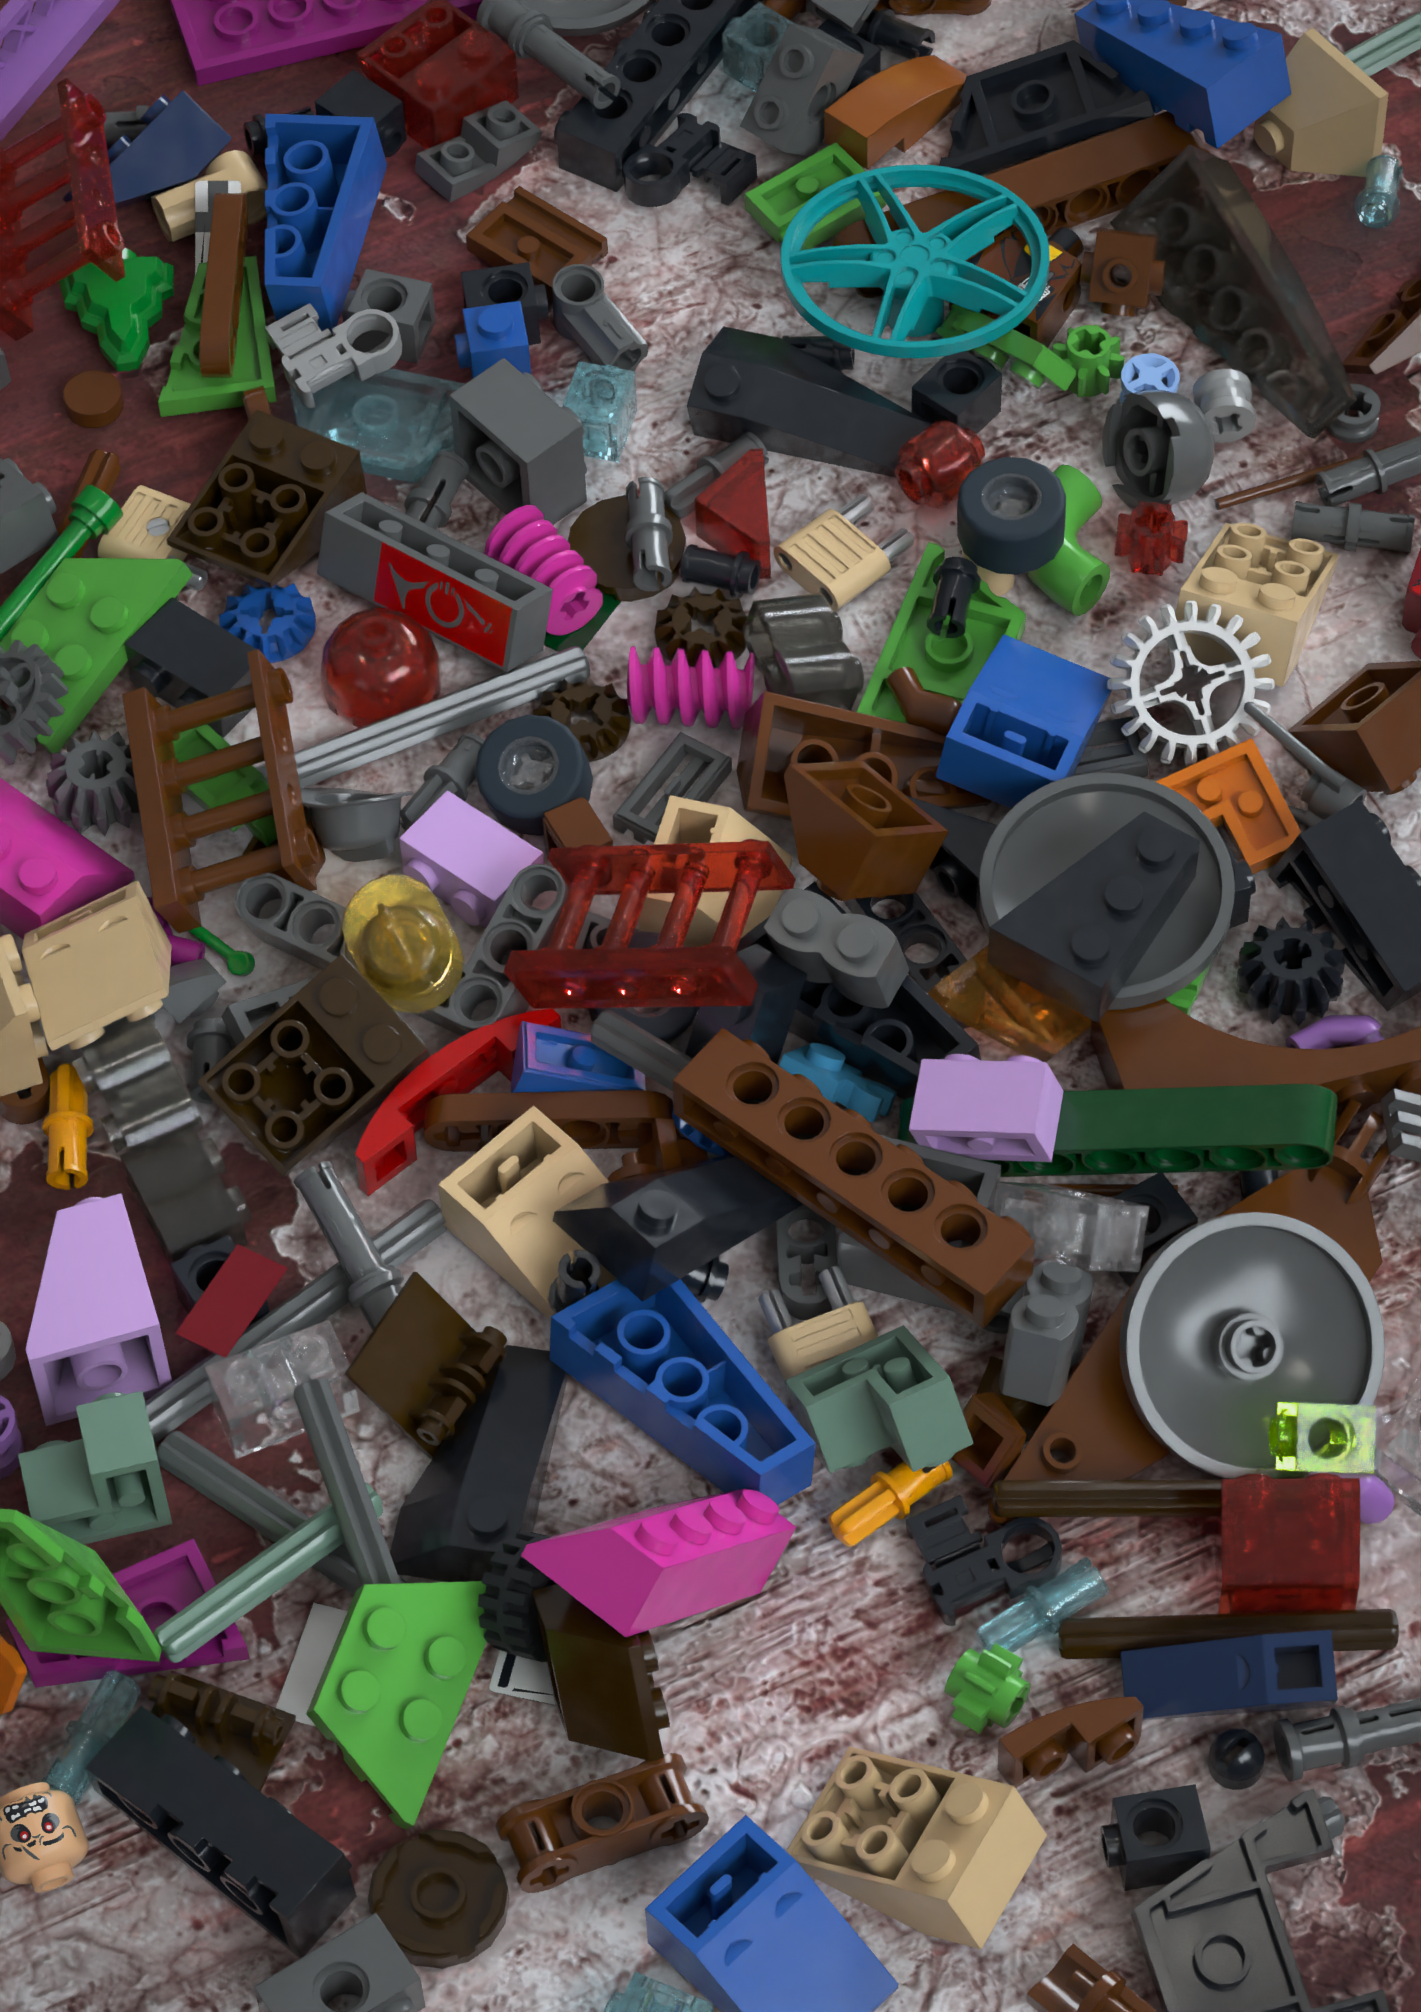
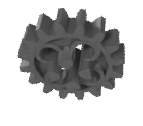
M14 640L8 652L0 645V698L16 712V716L10 722V713L0 704V757L8 765L14 764L17 750L24 748L30 754L36 751L33 739L39 734L51 736L54 731L47 724L50 717L63 715L65 711L56 699L68 693V687L60 680L64 675L63 670L38 645L32 644L27 648L20 640Z

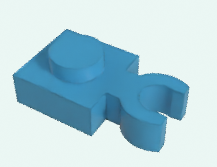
M811 1043L783 1054L779 1066L791 1075L801 1074L807 1077L818 1087L822 1096L832 1103L838 1102L848 1109L858 1112L871 1122L876 1121L878 1114L884 1117L889 1115L897 1092L883 1084L862 1078L863 1072L844 1063L846 1057L839 1050L825 1044Z

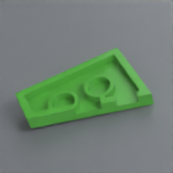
M256 256L245 257L233 378H203L201 375L199 348L207 262L199 263L184 313L185 324L179 345L174 347L170 360L171 372L167 386L162 387L158 401L161 417L244 406L242 399L244 391L264 385L269 403L277 402L269 343L265 330L266 322Z

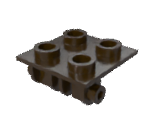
M412 1272L344 1374L420 1450L432 1459L444 1440L451 1439L455 1434L456 1429L454 1425L464 1409L471 1408L476 1402L474 1394L481 1393L485 1388L486 1381L484 1378L494 1363L502 1362L506 1356L504 1345L507 1342V1338L501 1331L491 1326H486L482 1332H476L418 1272Z
M172 1670L167 1677L157 1674L152 1680L148 1691V1700L155 1702L151 1710L152 1714L159 1719L165 1713L173 1716L192 1733L196 1739L194 1743L196 1746L213 1758L216 1755L225 1758L244 1775L251 1786L261 1792L296 1720V1715Z

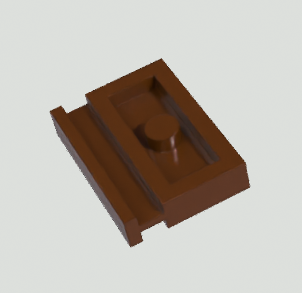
M520 186L514 190V197L508 203L502 201L466 235L467 251L494 267L529 262L534 285L544 284L547 299L552 302L553 279L558 271L572 264H585L592 267L591 263L596 258H604L608 254V242L605 236Z

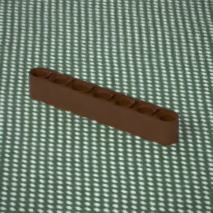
M1164 112L984 177L1002 185L1023 200L1038 217L1046 236H1049L1059 227L1071 228L1188 186L1206 174L1212 163V155L1195 130L1190 133L1176 125L1173 114ZM944 190L903 206L920 232L926 233L946 220L983 201L959 192ZM890 210L883 212L891 231L899 230L900 228L891 216ZM865 219L846 226L833 240L832 246L876 243L866 225ZM1012 224L1011 226H1009L1008 228H1006V229L1003 230L1002 232H1000V233H998L997 235H995V236H994V239H996L997 237H999L1000 235H1002L1004 232H1006L1007 230H1009L1010 228H1012L1013 226H1015V224ZM879 287L855 288L856 292L865 298L883 295V290Z

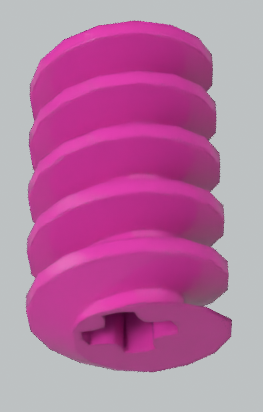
M525 505L514 509L505 515L493 528L486 541L484 554L553 589L546 630L549 634L557 636L570 634L583 627L596 615L603 605V594L599 589L595 588L597 574L589 566L584 565L583 558L575 550H570L569 542L562 535H557V529L550 521L544 520V514L536 506Z
M631 646L627 672V701L636 724H643L651 708L654 707L660 725H668L675 710L678 709L684 726L691 727L694 725L700 710H703L708 727L716 728L724 712L727 711L732 728L740 730L743 727L745 713L752 706L755 669L754 653H750L744 669L741 670L737 668L732 651H726L720 667L713 668L708 650H702L695 667H690L684 649L677 648L671 665H665L660 648L653 647L647 663L640 664L636 647Z

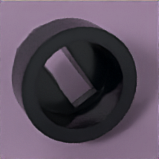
M1230 1728L1220 1733L1210 1747L1208 1758L1209 1772L1212 1778L1225 1788L1232 1790L1249 1788L1260 1779L1263 1773L1264 1749L1258 1738L1246 1729ZM1237 1746L1244 1747L1229 1767L1222 1761Z

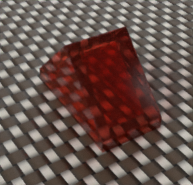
M763 448L750 449L695 498L696 536L719 552L738 555L740 551L749 552L751 559L760 561V579H771L770 535Z

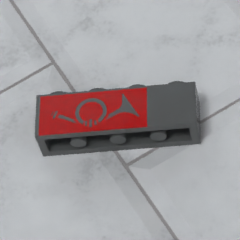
M363 492L325 512L317 569L318 575L336 583L347 593L359 595L386 609L390 615L399 619H405L434 634L440 641L453 644L477 656L490 667L509 672L543 651L552 599V588Z

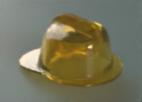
M391 874L369 881L354 893L344 912L342 930L346 945L361 975L390 1007L398 1012L421 1013L438 1007L456 989L462 977L464 957L459 940L435 895L423 882L408 875Z

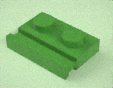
M835 142L745 193V210L780 243L783 241L786 230L794 216L812 197L832 184L852 175L865 172V170ZM873 192L881 209L884 208L886 202L880 193ZM858 198L836 208L817 223L806 238L801 251L812 249L837 235L846 226L865 219L866 214Z

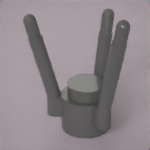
M1253 702L1245 703L1244 711L1314 773L1301 795V800L1308 804V810L1305 811L1288 805L1297 823L1309 829L1360 799L1364 802L1367 790L1330 768Z

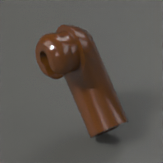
M902 667L892 672L888 676L886 684L907 723L947 736L962 705L960 701L949 696L925 691L913 668Z

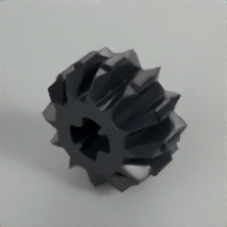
M1283 916L1276 924V931L1258 925L1256 932L1253 933V940L1244 942L1243 947H1241L1238 960L1240 968L1237 971V986L1239 987V992L1248 994L1247 1003L1249 1004L1250 1012L1268 1008V1017L1272 1025L1282 1015H1290L1298 1027L1305 1020L1306 1012L1323 1018L1325 1012L1328 1011L1329 1002L1337 1001L1343 988V978H1341V975L1344 973L1345 960L1342 956L1343 951L1333 949L1334 940L1332 939L1331 931L1313 935V926L1309 919L1300 928H1292Z

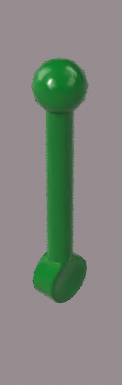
M203 926L189 930V932L227 960L228 969L232 974L247 976L254 970L255 959L251 953L233 950Z

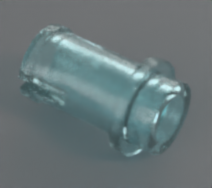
M1387 155L1376 156L1370 159L1367 164L1364 189L1357 195L1354 208L1360 221L1368 227H1386L1399 215L1401 203L1397 193L1403 176V166L1397 167L1399 166V161L1394 157Z

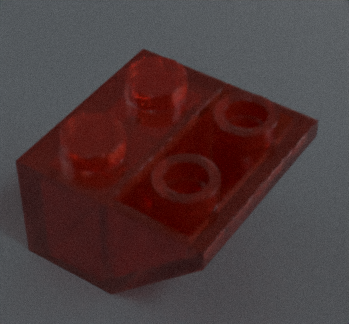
M429 0L356 53L357 62L366 77L403 101L406 134L425 149L460 136L464 117L505 100L513 103L519 98L516 52L447 0Z
M1254 1473L1242 1475L1236 1479H1221L1214 1539L1218 1614L1355 1610L1360 1585V1478H1340L1331 1473H1316L1304 1479H1272L1267 1475Z

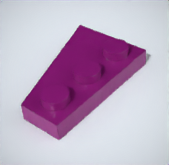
M194 1538L112 1574L140 1612L152 1633L164 1622L216 1586ZM11 1619L6 1620L9 1634L22 1661L27 1667L28 1675L35 1688L250 1659L247 1646L235 1622L182 1661L172 1663L163 1653L160 1655L159 1662L30 1651Z

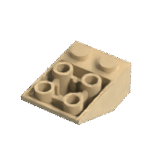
M1225 523L1180 589L1175 612L1176 620H1184V607L1187 601H1196L1198 607L1197 620L1203 621L1206 620L1207 611L1212 604L1220 605L1221 615L1216 624L1224 629L1232 617L1239 615L1243 618V623L1233 635L1240 642L1253 632H1257L1261 638L1255 646L1247 649L1250 658L1253 659L1262 654H1269L1271 658L1269 665L1254 669L1255 678H1270L1274 680L1275 685L1284 687L1298 664L1340 554L1326 551L1321 544L1309 539L1298 538L1290 541L1268 535L1262 527L1255 524L1236 523L1232 525ZM1184 634L1188 646L1191 647L1193 655L1200 663L1214 666L1234 661L1230 653L1215 640L1199 634ZM1168 647V650H1167V655L1170 654L1169 647Z
M138 880L24 934L22 953L40 1012L46 1041L51 1051L66 1044L72 1050L84 1047L105 1033L104 1026L126 1016L129 1022H134L153 1014L162 1007L163 1002L161 999L168 996L172 945Z
M533 1105L438 1184L442 1216L446 1221L443 1225L551 1320V1316L555 1313L549 1304V1289L553 1281L558 1277L560 1260L568 1253L572 1264L574 1250L586 1251L553 1222L554 1212L609 1181L579 1144ZM601 1264L600 1279L597 1282L599 1289L617 1279Z
M849 1746L786 1852L800 1864L809 1876L925 1935L982 1949L1047 1834L1016 1788L1012 1785Z

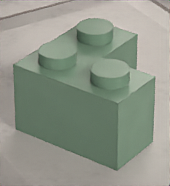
M904 1325L784 1381L800 1425L816 1443L815 1455L830 1474L841 1468L847 1469L859 1466L866 1462L873 1453L890 1445L907 1466L915 1472L924 1467L941 1465L950 1460L955 1452L974 1444L950 1376Z
M142 1391L129 1394L120 1392L107 1393L99 1396L93 1402L77 1405L76 1410L83 1439L71 1442L63 1440L49 1441L41 1444L35 1450L18 1454L31 1518L83 1545L172 1524Z

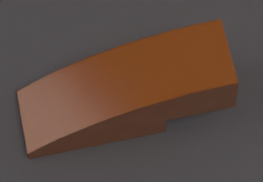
M935 55L916 57L895 64L871 76L847 92L824 111V142L828 145L836 142L859 165L867 170L893 147L905 153L962 102L960 96L968 75Z

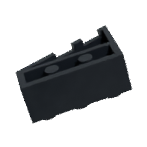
M1360 799L1300 833L1268 876L1279 889L1289 883L1310 906L1303 913L1306 920H1310L1314 929L1323 924L1330 928L1346 947L1340 950L1343 951L1342 956L1344 957L1345 964L1385 1010L1389 1011L1421 992V877L1411 866L1404 865L1391 845V836L1387 826L1378 815L1370 813Z
M1145 811L993 924L989 928L988 963L1099 1023L1195 879L1200 840Z

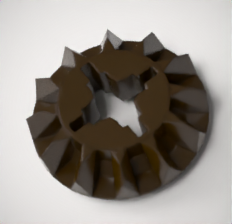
M694 586L688 596L681 598L672 594L668 606L663 610H657L654 630L656 645L660 648L662 655L670 662H672L677 648L684 649L690 667H695L702 650H708L713 668H719L726 651H732L736 660L747 648L751 636L750 616H747L743 611L740 599L729 600L725 598L720 588L712 594H701ZM691 619H697L702 624L713 621V634L711 632L707 633L702 628L692 632Z
M590 676L587 677L583 684L571 685L563 679L558 690L554 692L543 691L541 704L538 709L533 710V715L548 716L567 726L580 742L589 762L601 760L616 752L626 741L631 728V716L627 699H622L617 695L612 683L603 687L595 685ZM587 710H592V723L583 719L576 725L571 723V712L582 715Z

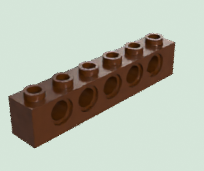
M722 1028L673 1079L674 1114L981 1328L984 1329L1033 1275L1035 1241L1030 1238L1029 1233L1019 1222L1008 1216H997L978 1203L974 1194L965 1185L955 1180L946 1181L927 1168L920 1156L911 1148L902 1144L895 1146L876 1133L861 1114L852 1109L842 1110L823 1097L818 1087L807 1077L801 1074L791 1075L772 1062L766 1051L754 1041L749 1039L740 1040ZM747 1099H760L764 1101L759 1104L743 1103ZM805 1133L814 1135L816 1137L808 1140H800L794 1138L793 1136ZM862 1169L867 1171V1173L854 1176L846 1174L845 1171ZM904 1204H911L919 1207L920 1209L911 1212L901 1211L896 1207ZM955 1240H963L973 1245L966 1248H956L948 1243Z

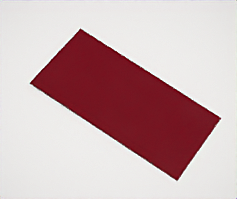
M237 1244L175 1334L226 1358L288 1268Z

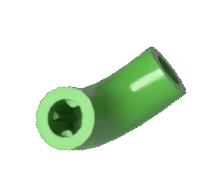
M1062 464L1053 473L1060 479L1066 494L1064 543L1053 560L1037 570L1026 573L1029 579L1050 600L1073 615L1080 616L1087 613L1098 602L1110 579L1109 566L1084 550L1077 542V534L1081 528L1102 507V498L1096 486L1086 475L1070 465ZM1021 514V519L1028 517L1026 514Z

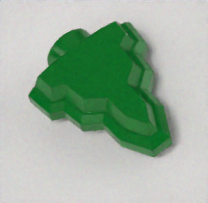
M110 247L98 252L92 259V263L72 267L68 274L59 280L65 309L78 313L82 329L98 335L101 353L117 372H129L139 369L150 347L149 328L163 318V301L174 295V267L171 264L162 262L158 257H137L130 249Z

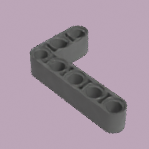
M529 865L520 870L512 880L467 964H464L275 874L265 873L245 879L238 887L235 896V908L240 918L263 942L321 970H324L339 955L343 954L384 1000L459 1036H463L482 1026H488L500 1019L527 1011L573 927L578 914L577 899L561 874L549 865ZM551 890L557 892L556 899L550 907L539 911L531 910L532 903L539 894ZM274 899H282L280 909L275 915L259 919L261 908L267 902ZM326 924H335L334 932L327 941L320 944L311 943L313 934L318 928ZM518 945L527 946L526 954L520 962L510 966L501 964L503 956L508 949ZM380 949L389 950L387 959L381 966L370 970L364 968L366 959L371 953ZM430 975H443L441 985L436 991L428 995H418L419 986L425 978ZM486 1000L497 1001L496 1009L490 1017L482 1021L472 1020L473 1011L478 1004Z

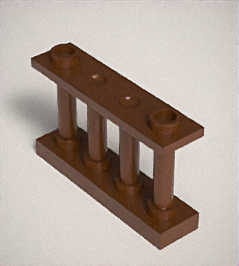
M259 649L247 652L252 683L175 709H171L168 705L162 706L145 687L122 694L154 909L178 933L202 926L198 902L204 900L205 893L242 882L247 878L284 869L299 886L309 891L317 890L313 865L320 863V853L312 831L306 826L286 706L293 702L292 688L285 671L281 667L275 669ZM256 708L261 736L183 762H179L175 758L173 742L179 740L181 732ZM265 761L269 790L189 816L184 811L181 795L187 793L189 785ZM274 814L278 844L200 869H196L192 865L190 848L196 846V839Z

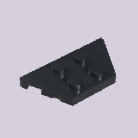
M1075 40L967 76L960 96L962 106L955 113L950 128L953 142L948 157H941L939 166L981 175L1154 116V112L1146 92L1140 90L1135 93L1122 83L1120 75L1116 70L1106 63L1095 61L1090 51Z

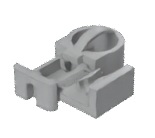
M309 303L265 327L270 346L273 350L277 348L283 356L281 362L286 380L303 405L308 408L316 407L313 393L353 371L362 382L375 374L389 370L398 362L402 355V341L396 320L388 313L378 309H366L355 313L345 322L332 328L331 333L329 329L320 330L317 321L319 319L318 313ZM371 330H380L389 334L381 344L365 353L357 351L351 346L359 335Z

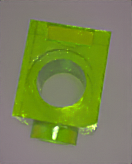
M1278 1402L1277 1416L1271 1418L1268 1428V1447L1270 1454L1276 1457V1470L1374 1474L1376 1406ZM1321 1419L1329 1428L1330 1443L1325 1452L1317 1456L1309 1446L1308 1434L1312 1425Z

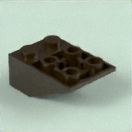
M256 410L167 538V545L272 588L320 551L326 511L361 492L367 494L360 451Z
M341 954L203 1075L197 1083L284 1178L379 1106L412 1070L430 1057L428 1047L350 961Z

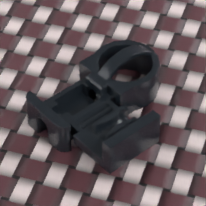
M689 113L677 115L678 129L658 146L647 143L638 152L628 157L623 164L625 194L631 202L644 207H659L675 200L681 190L690 183V172L696 178L704 175L706 183L714 179V185L720 187L721 203L725 205L733 202L758 178L756 155L721 142L720 127L717 124L706 121L703 125H700L697 122V116ZM648 175H661L659 180L656 181L638 180Z
M961 1495L906 1519V1531L910 1539L914 1538L926 1562L923 1567L924 1585L942 1621L948 1626H955L954 1611L1005 1588L1010 1599H1014L1024 1593L1043 1589L1053 1582L1061 1568L1062 1545L1058 1533L1051 1524L1036 1517L1013 1519L1001 1529L984 1536V1547L981 1548L979 1543L983 1541L980 1532L977 1531L971 1534L963 1519V1516L969 1514V1511ZM1033 1534L1048 1542L1025 1557L1005 1563L1003 1560V1549L1016 1536ZM1053 1557L1047 1567L1040 1572L1023 1574V1572L1031 1570ZM934 1564L936 1569L932 1570L930 1565Z

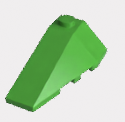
M0 1509V1603L30 1651L159 1662L162 1652L160 1645L140 1612L95 1550L17 1510Z

